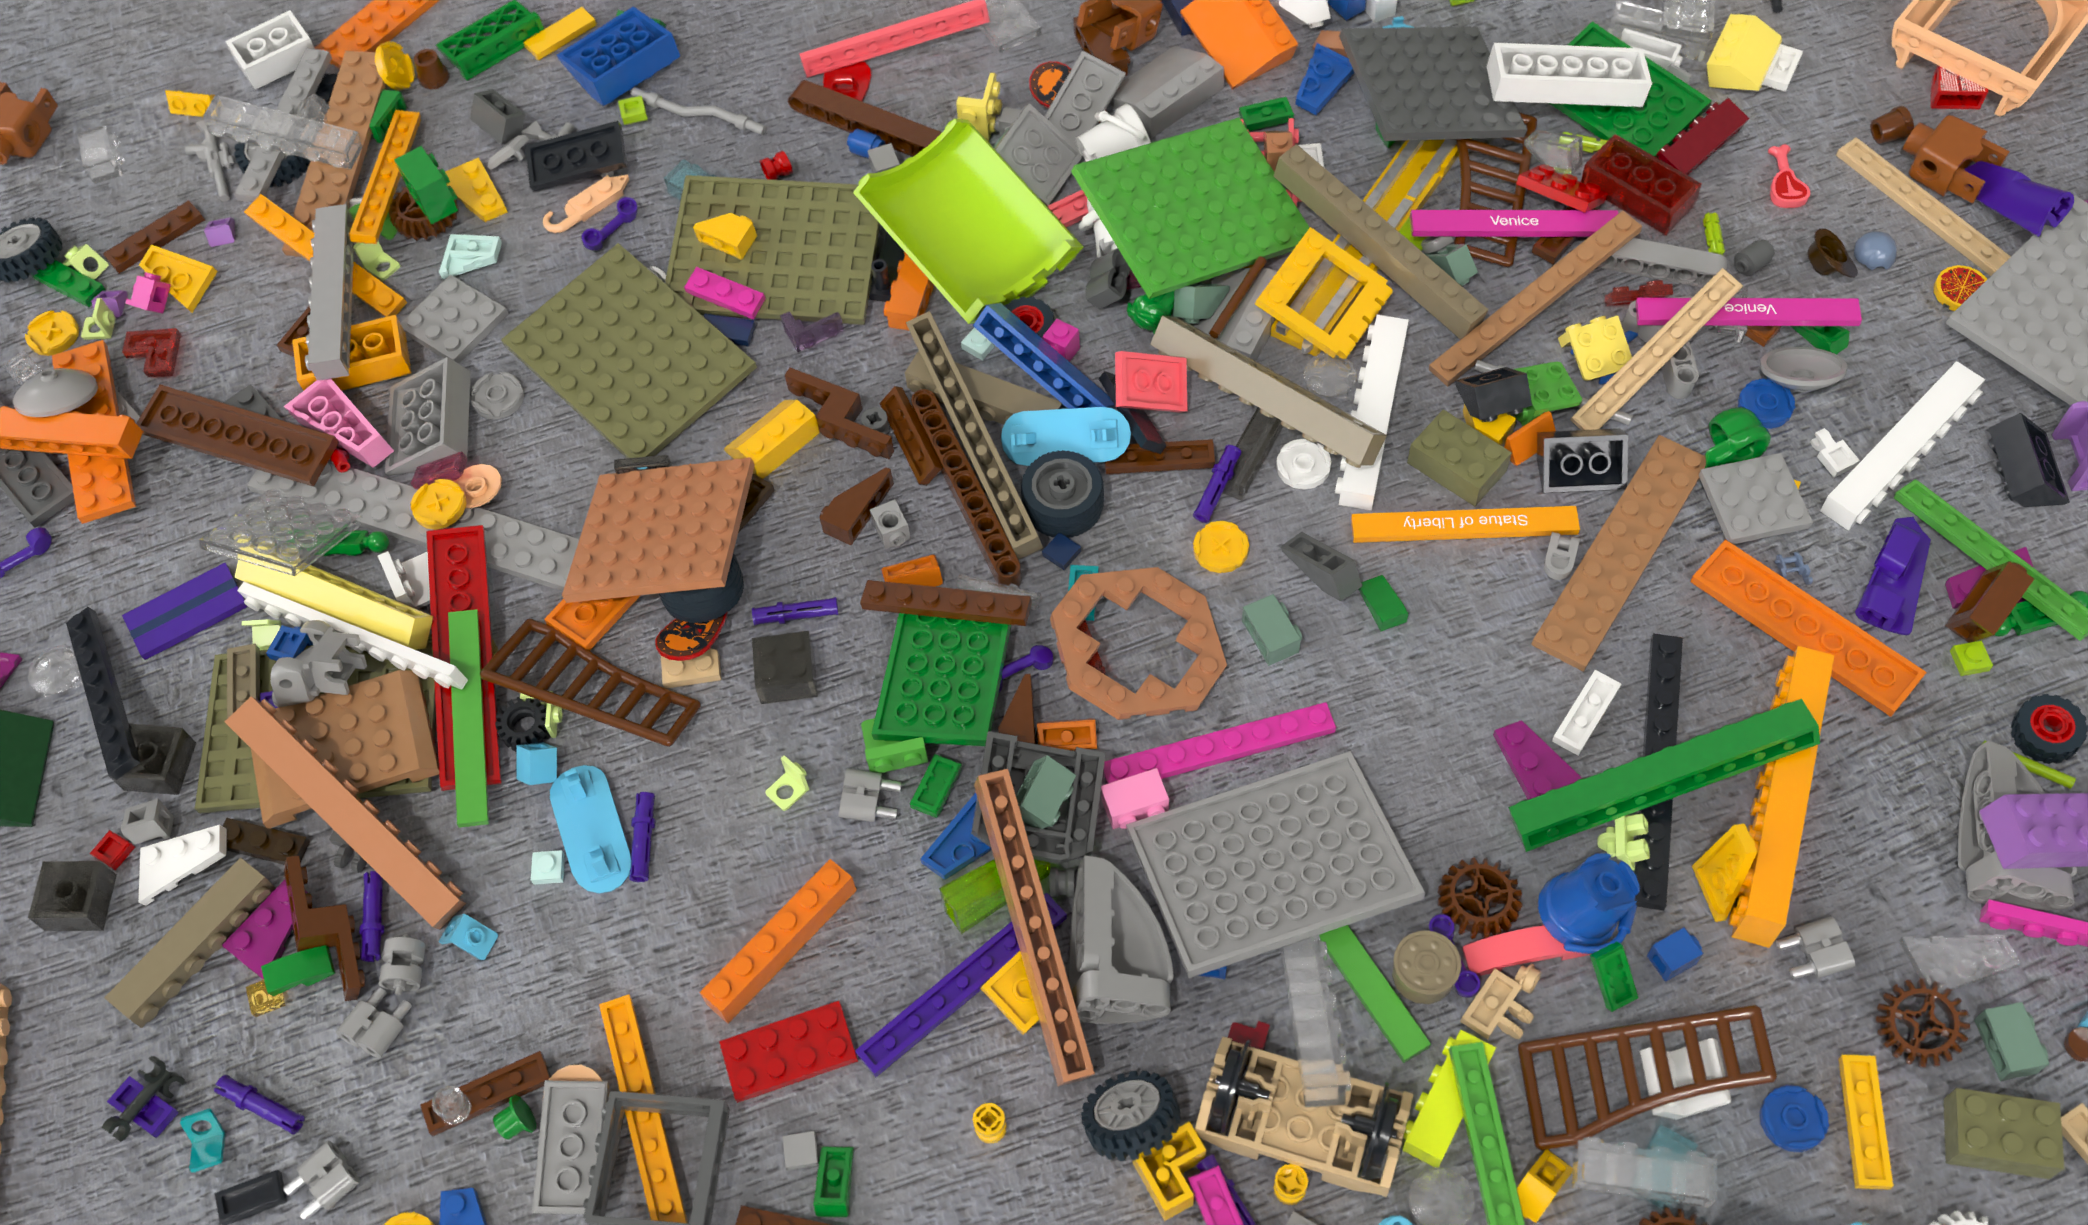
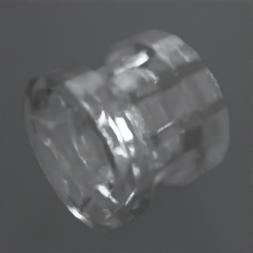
M455 1086L441 1088L435 1093L432 1100L434 1112L449 1124H458L464 1121L471 1111L470 1099Z

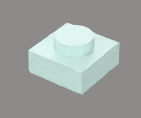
M975 328L961 342L963 350L982 361L995 347L992 342Z
M562 850L532 852L531 881L534 885L563 883L565 854Z

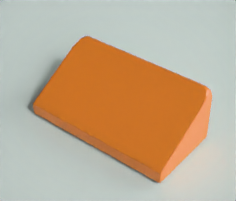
M1550 411L1544 412L1506 438L1504 448L1512 452L1510 461L1514 465L1518 466L1537 453V432L1556 431Z
M935 555L921 557L881 569L885 582L933 587L943 584Z
M1095 718L1037 722L1038 745L1074 751L1076 747L1097 749Z

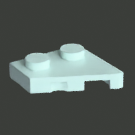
M450 234L439 270L441 278L446 279L450 274L456 276L496 263L502 245L500 237Z

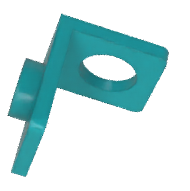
M206 1109L182 1117L180 1124L192 1143L190 1171L194 1173L222 1163L226 1133L213 1110ZM198 1120H205L211 1124V1128L207 1131L199 1132L192 1128V1124Z

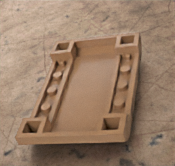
M398 670L348 686L350 690L348 695L324 693L316 696L310 702L276 708L277 712L274 715L280 721L286 719L298 730L294 735L301 742L304 739L308 740L318 750L315 756L322 762L325 759L331 762L339 770L335 775L342 782L345 779L349 780L359 790L357 794L407 778L413 783L439 774V761L421 677L413 671ZM251 749L262 820L267 829L297 820L296 813L312 809Z

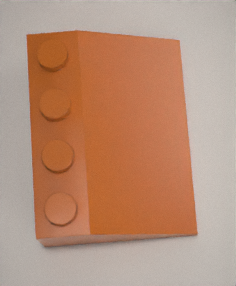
M1194 0L1180 12L1208 55L1224 67V79L1232 90L1292 59L1298 46V42L1269 0Z

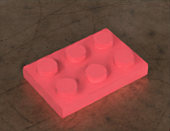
M1127 351L1115 353L1116 407L1178 413L1187 412L1186 358Z

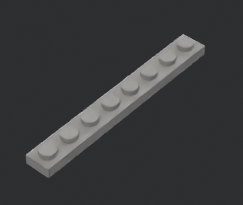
M306 48L236 189L235 196L239 201L254 202L260 194L266 195L332 59L329 51Z

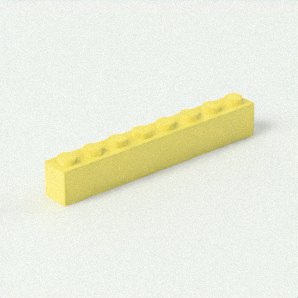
M241 546L235 578L411 649L426 648L433 620L432 615L266 546Z

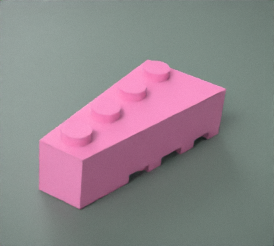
M332 379L314 382L284 406L298 423L306 428L335 436L339 441L337 445L339 448L345 449L349 454L372 468L394 452Z

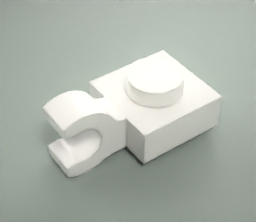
M1825 428L1814 434L1816 438L1810 441L1812 447L1820 451L1817 458L1834 478L1856 467L1860 462L1844 440L1836 443Z

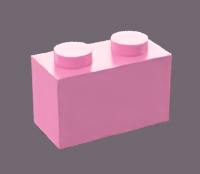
M1157 768L1101 786V800L1112 829L1119 827L1126 829V824L1169 811V798Z

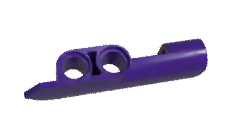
M1979 161L1964 169L1968 173L1986 181L1976 199L1978 202L2037 237L2041 235L2044 225L2057 227L2073 207L2074 196L2071 192L2033 182L2021 172Z
M1914 517L1897 518L1894 520L1874 563L1876 568L1855 611L1856 616L1863 622L1906 636L1912 632L1931 539L1921 529Z

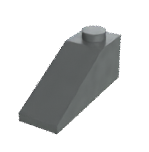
M1300 532L1280 546L1282 552L1323 592L1335 599L1343 601L1362 587L1354 560L1313 537Z

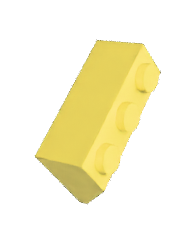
M1730 14L1707 62L1709 87L1759 91L1782 42V36L1755 15Z

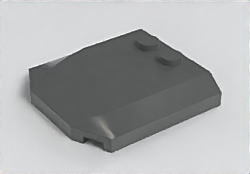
M988 731L980 775L1008 769L1015 795H1017L1034 761L1047 755L1076 775L1072 783L1073 791L1068 799L1062 802L1059 808L1060 816L1053 826L1040 829L1031 827L1023 822L1033 859L1061 864L1082 858L1084 855H1091L1093 852L1106 752L1076 747L1075 751L1021 742L1017 741L1018 736ZM977 798L971 834L991 847Z

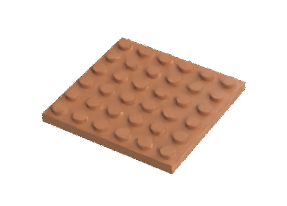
M752 458L647 469L622 474L599 475L562 593L565 602L725 587L755 467Z

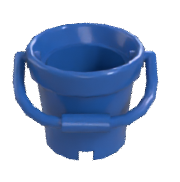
M1607 853L1594 854L1572 871L1562 873L1545 883L1539 893L1538 911L1543 925L1552 937L1564 945L1566 951L1592 954L1616 941L1622 943L1626 934L1631 932L1637 909L1635 896L1639 893L1640 886L1636 874L1627 863L1621 861L1617 864L1609 859L1613 855ZM1619 922L1617 936L1609 943H1606L1611 938Z

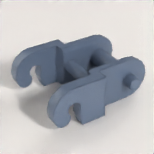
M1794 552L1792 557L1783 558L1781 554L1776 556L1775 564H1777L1780 576L1786 579V573L1798 571L1806 585H1810L1813 582L1812 577H1809L1810 568L1808 564L1804 565L1803 557L1800 556L1799 552ZM1794 562L1796 566L1787 568L1785 564Z

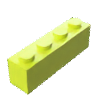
M1461 1029L1456 1039L1449 1037L1442 1052L1447 1058L1443 1066L1435 1065L1428 1080L1433 1086L1429 1094L1422 1092L1414 1108L1420 1113L1415 1122L1408 1120L1403 1134V1139L1406 1141L1402 1150L1437 1169L1463 1118L1449 1048L1456 1045L1483 1042L1488 1064L1496 1047Z

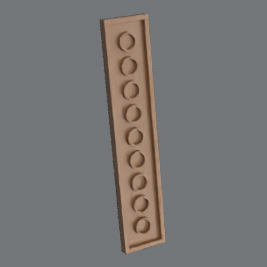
M345 51L293 214V218L311 231H313L312 220H315L316 208L346 204L348 209L350 207L349 201L353 197L372 135L369 125L381 92L387 86L378 73L375 64V52ZM284 243L282 251L286 256L302 257Z
M1661 435L1657 437L1534 637L1532 646L1583 672L1585 671L1700 479L1698 476L1700 470L1705 469L1706 457Z

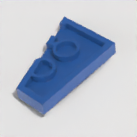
M1316 43L1307 73L1296 96L1295 105L1317 115L1355 73L1349 59Z

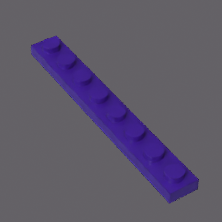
M1046 892L1044 898L1053 929H1055L1067 919V914ZM1012 921L855 1050L856 1055L875 1077L879 1076L981 991L980 988L1020 951Z

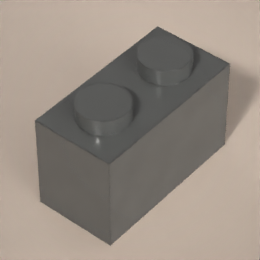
M493 89L474 93L470 120L500 144H506L516 136L521 135L525 118L523 112Z

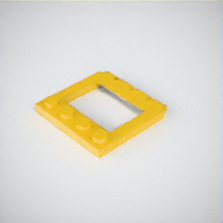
M1310 227L1258 297L1255 305L1330 357L1334 358L1337 355L1342 359H1346L1369 327L1368 324L1372 323L1381 310V306L1391 296L1393 290L1386 285L1387 279ZM1321 256L1365 285L1331 335L1286 305Z

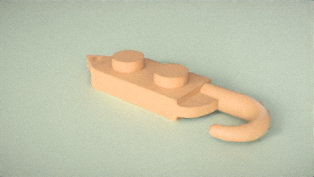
M605 176L567 201L568 203L565 205L567 218L560 223L551 224L549 222L553 215V212L549 211L543 218L544 228L549 232L561 233L580 221H586L624 196L623 191L630 180L629 176Z

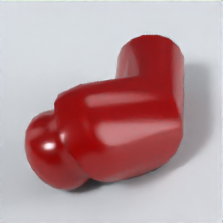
M335 448L330 459L338 472H346L350 468L348 462L349 453L345 449Z

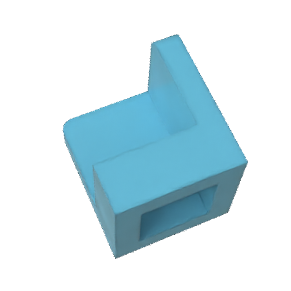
M544 742L517 745V780L528 785L554 782L557 779V748Z

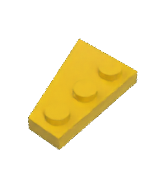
M479 157L445 171L450 180L447 186L450 185L457 198L481 220L487 222L508 213Z
M154 245L150 246L139 264L145 272L161 276L160 281L171 284L169 293L191 313L195 310L218 272L213 266Z

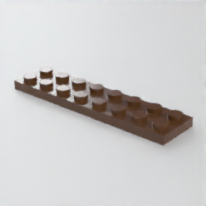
M159 384L136 423L144 431L142 435L313 487L339 443L335 436L161 384Z

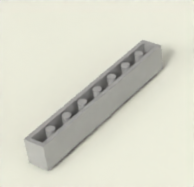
M346 204L316 208L315 220H312L314 238L311 239L313 257L310 258L312 276L309 277L312 291L311 295L308 296L311 311L310 315L307 316L310 331L309 335H306L309 351L308 355L305 356V363L307 369L313 372L317 381L349 376L354 242H351L349 233L354 219Z

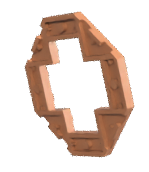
M1158 567L1081 575L1054 609L1050 617L1052 629H1055L1058 640L1057 647L1061 662L1064 663L1067 673L1068 688L1118 720L1130 719L1132 715L1146 714V717L1169 714L1170 711L1182 709L1185 712L1197 711L1227 666L1206 597ZM1142 592L1188 620L1175 641L1198 654V657L1175 689L1149 674L1135 694L1088 664L1099 649L1100 642L1078 628L1103 596L1128 610Z

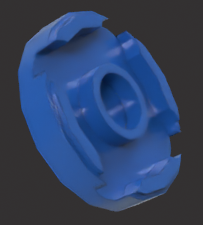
M1758 379L1749 382L1743 388L1738 398V407L1751 410L1757 415L1765 428L1772 429L1780 427L1789 421L1795 409V398L1788 388H1783L1770 379Z
M1785 1085L1774 1089L1763 1100L1759 1111L1760 1124L1765 1135L1776 1146L1789 1152H1805L1814 1149L1824 1139L1829 1128L1828 1112L1823 1102L1816 1095L1813 1096L1807 1092V1089L1801 1086Z

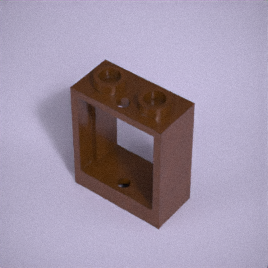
M2010 561L1984 571L1945 626L1968 643L1995 635L2034 581V578L2027 574V570L2022 565Z

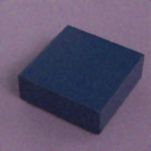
M1058 533L1043 549L1042 556L1062 570H1065L1080 554L1081 546L1063 534Z

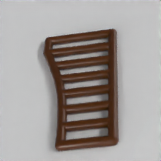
M1520 113L1527 128L1525 136L1502 138L1523 144L1522 154L1472 139H1456L1461 172L1459 210H1495L1471 203V192L1513 204L1512 210H1523L1526 188L1517 185L1516 182L1519 174L1528 171L1530 168L1537 127L1536 117ZM1468 149L1520 164L1518 174L1470 160ZM1471 171L1516 184L1515 194L1472 182ZM1455 237L1454 244H1465L1466 237ZM1479 237L1506 245L1504 255L1467 245L1473 258L1504 267H1511L1514 263L1518 237Z
M527 619L480 671V677L483 680L667 747L675 743L701 707V703L698 700L626 672L580 646L552 626L534 619ZM531 631L545 635L510 677L496 672ZM555 641L567 648L536 686L522 681ZM576 655L588 663L562 696L547 691ZM597 670L611 676L588 705L573 700ZM621 682L634 687L633 691L614 715L600 710L601 706ZM645 693L660 698L641 724L626 719ZM670 703L685 707V710L667 734L652 729Z
M1757 1005L1525 1041L1518 1045L1534 1144L1538 1150L1575 1146L1629 1118L1672 1102L1734 1088L1773 1083L1777 1079L1762 1010ZM1750 1019L1761 1070L1741 1073L1730 1022ZM1716 1025L1727 1076L1707 1080L1696 1028ZM1682 1030L1694 1083L1674 1088L1662 1033ZM1649 1035L1661 1092L1641 1098L1629 1038ZM1616 1041L1629 1104L1610 1113L1597 1043ZM1584 1046L1598 1119L1579 1129L1564 1049ZM1551 1051L1566 1129V1133L1546 1136L1532 1054Z

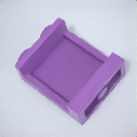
M2080 401L2069 407L2052 433L2054 440H2070L2079 464L2068 481L2071 491L2088 490V402Z

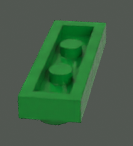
M56 260L52 264L47 263L46 269L37 270L38 274L32 275L40 283L88 308L92 305L91 301L99 293L106 291L101 283Z

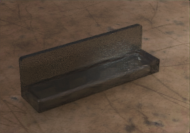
M1257 407L1236 444V447L1242 451V454L1233 469V478L1227 482L1222 492L1243 501L1284 427L1280 424L1282 420L1261 414L1259 407Z

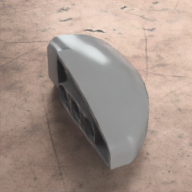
M1988 740L1973 753L1961 805L1958 867L1966 872L1968 897L1982 904H1986L1990 899L2033 910L2069 908L2075 902L2072 877L2076 875L2077 867L2003 869L1979 811L2005 794H2045V792L2012 751L2005 746Z
M1084 855L1077 871L1068 959V982L1079 1021L1094 1024H1124L1167 1016L1171 1011L1170 982L1173 980V968L1167 942L1160 924L1140 892L1111 862L1103 858Z

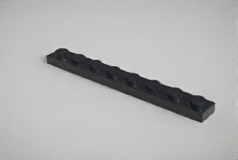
M87 607L80 613L75 614L66 622L108 775L118 780L138 765L140 760L97 613L90 607Z

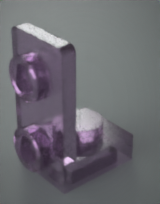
M790 311L780 315L784 332L797 352L809 349L815 344L832 338L844 330L842 319L838 312L806 327L803 326L800 319L795 320Z

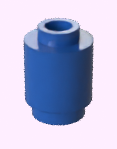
M861 129L851 132L847 139V146H849L851 153L868 159L867 150L886 145L880 136Z

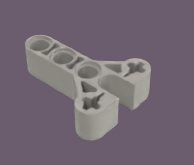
M1694 296L1673 297V298H1693ZM1633 301L1626 312L1622 327L1624 331L1638 333V337L1647 343L1664 325H1637L1636 301ZM1689 341L1661 368L1667 391L1676 399L1689 397L1699 378V372Z

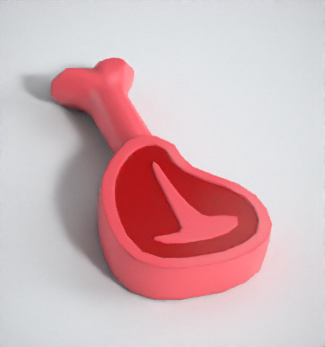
M1782 144L1780 147L1772 146L1768 149V153L1777 159L1779 172L1771 183L1770 198L1773 204L1778 207L1797 208L1807 203L1810 197V189L1804 182L1797 179L1794 171L1790 169L1787 154L1791 148L1786 144Z

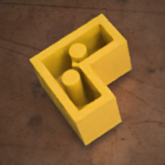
M1190 1121L1180 1126L1176 1133H1171L1173 1138L1169 1142L1162 1140L1163 1147L1157 1151L1153 1147L1150 1149L1151 1155L1145 1157L1142 1152L1139 1153V1159L1132 1160L1164 1221L1193 1206L1194 1195L1182 1173L1195 1167L1206 1158V1149Z

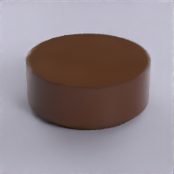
M2086 1027L2073 1029L2064 1039V1047L2067 1053L2073 1059L2080 1062H2088V1028Z

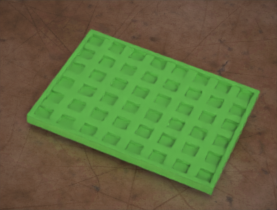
M1240 118L1076 164L1071 170L1149 299L1252 265L1259 256L1267 260L1291 252L1310 228L1282 183L1274 177L1275 172L1269 163L1266 162V158Z

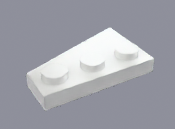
M216 825L140 848L138 902L147 906L155 901L154 896L164 890L171 891L178 886V881L191 873L196 875L225 857L227 829L221 825Z

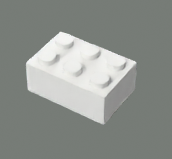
M287 11L225 41L235 61L255 90L295 71L306 48L315 49L309 36L291 11Z

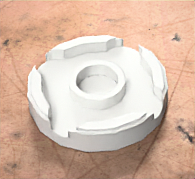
M1306 439L1292 440L1281 448L1277 456L1276 469L1278 476L1284 483L1293 488L1303 490L1315 488L1324 483L1329 476L1331 468L1330 454L1318 442L1315 444Z

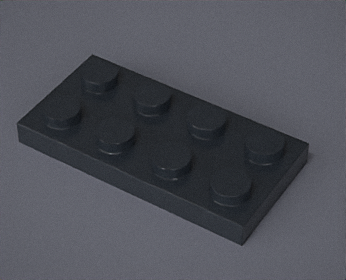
M619 121L525 145L529 184L533 192L627 167L622 126Z

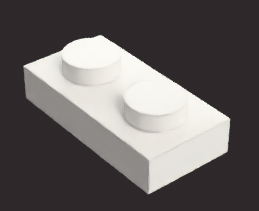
M1780 44L1762 85L1786 92L1803 51Z

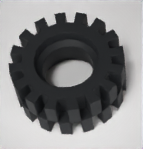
M517 697V703H514L511 699L508 701V708L504 705L500 708L503 715L497 713L496 719L498 722H495L497 732L508 748L511 747L515 752H517V745L544 742L543 738L548 740L550 738V734L545 727L546 708L537 699L534 701L531 698H526V701H523L520 697ZM525 717L534 718L533 726L527 731H514V726L520 719Z

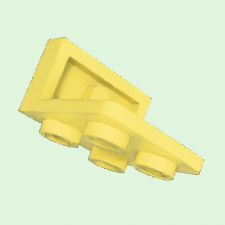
M990 73L983 99L958 97L956 103L958 119L968 120L987 142L990 140L991 133L996 132V114L1000 115L1002 100L998 99L1000 82L996 81V73Z
M1601 316L1591 320L1590 324L1581 326V323L1571 325L1565 328L1566 332L1558 337L1561 348L1569 345L1572 346L1581 376L1585 381L1616 373L1632 358L1618 316L1606 319V316Z

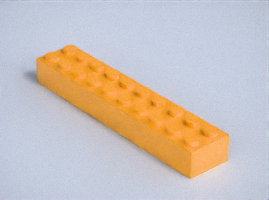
M1797 646L1792 656L1787 655L1783 670L1780 669L1777 674L1775 686L1780 688L1778 695L1775 694L1770 710L1778 708L1784 703H1791L1802 699L1819 725L1820 734L1834 655ZM1818 745L1764 765L1763 772L1760 771L1758 774L1755 789L1760 791L1758 798H1754L1750 810V815L1755 816L1753 825L1748 826V832L1754 839L1757 854L1737 895V898H1739L1737 907L1732 908L1729 917V925L1733 926L1732 938L1770 948L1786 925Z

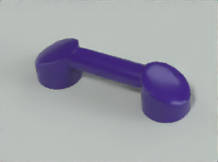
M630 197L621 198L617 202V216L600 231L590 228L582 233L584 247L593 251L602 249L603 241L623 223L632 222L636 218L638 211L636 201Z
M39 527L28 532L26 540L29 546L0 562V578L5 575L6 571L34 555H42L48 550L52 538L46 528Z
M1036 645L1031 648L1030 654L1003 666L999 692L1003 688V679L1033 665L1038 670L1050 668L1054 661L1052 651L1046 646Z
M1444 914L1434 916L1429 922V931L1445 936L1454 944V922L1449 916ZM1461 959V971L1455 983V991L1462 997L1470 998L1477 995L1480 991V978L1473 971L1466 970Z

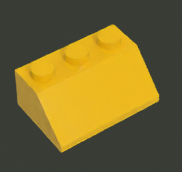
M783 400L727 445L724 450L733 459L751 457L755 464L753 474L764 479L820 433L816 416L798 400Z

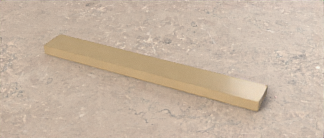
M1857 137L1838 149L1836 154L1838 158L1988 275L1992 276L2011 257Z
M1722 268L1570 420L1581 430L1600 429L1743 285Z

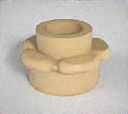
M1530 964L1528 967L1522 965L1516 974L1514 981L1519 983V986L1522 985L1520 992L1523 990L1531 994L1535 989L1542 972L1535 969L1534 964Z

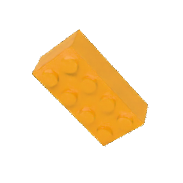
M392 315L351 325L349 376L331 378L341 391L412 373L406 333L397 316ZM306 337L292 340L297 381L303 391L317 381L313 372L309 371L306 367L305 356L308 355L309 351Z

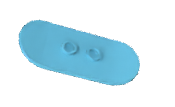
M1090 407L1022 411L1013 414L1006 420L1002 428L1001 442L1008 458L1016 464L1030 466L1035 459H1038L1043 454L1058 450L1080 453L1088 457L1092 462H1106L1118 458L1125 452L1130 443L1131 431L1125 417L1113 408Z
M586 765L573 767L562 773L554 781L550 789V801L569 865L577 883L587 891L599 894L611 892L621 886L629 876L631 853L608 780L602 770Z

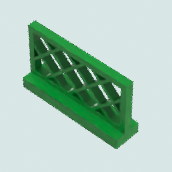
M512 0L437 43L436 47L441 54L459 69L462 77L468 81L525 47L524 41L543 31L544 27L536 12L531 13L517 0ZM515 9L517 10L515 14H508ZM506 21H512L511 24H503ZM492 22H496V25H489V24L492 23ZM477 33L476 36L468 37L471 34ZM484 33H492L491 36H483ZM464 44H472L471 47H463Z

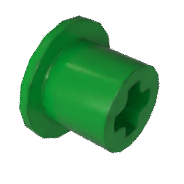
M517 1095L509 1098V1106L493 1116L495 1128L506 1140L511 1139L523 1130L532 1133L537 1127L536 1119L530 1107Z

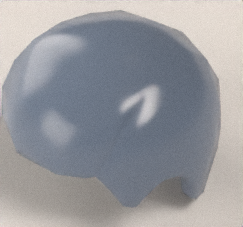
M1880 231L1868 232L1855 243L1854 257L1859 263L1865 264L1870 270L1880 266L1887 270L1896 261V242L1888 233Z

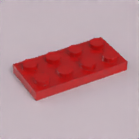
M840 1001L719 1041L733 1095L737 1103L858 1062Z

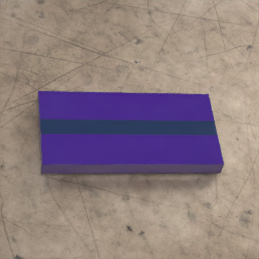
M223 563L123 614L122 617L141 657L147 660L248 606L244 603L245 598L237 591L239 586L226 563Z

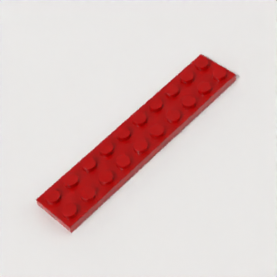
M478 525L426 531L430 609L433 616L431 624L433 657L450 664L448 612L477 609L479 613L482 670L493 658L484 526ZM482 679L487 785L502 784L499 736L495 726V722H498L496 719L495 684ZM434 680L440 788L442 791L454 790L456 788L451 685L449 688H445Z

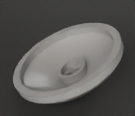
M1810 347L1776 349L1766 353L1760 363L1761 371L1767 378L1797 392L1813 391L1831 386L1844 378L1847 373V363L1843 358L1832 352Z
M69 368L46 369L32 376L18 388L13 397V405L18 413L25 416H54L76 409L88 402L96 394L98 384L93 375L82 370Z

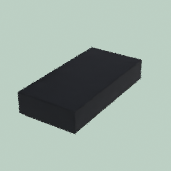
M275 1170L214 1193L220 1224L229 1225L287 1203L286 1193L283 1189L282 1172Z

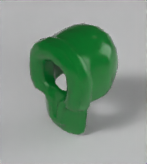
M1734 407L1722 411L1709 422V432L1715 446L1705 453V468L1758 458L1764 454L1769 446L1771 435L1755 413L1744 407Z

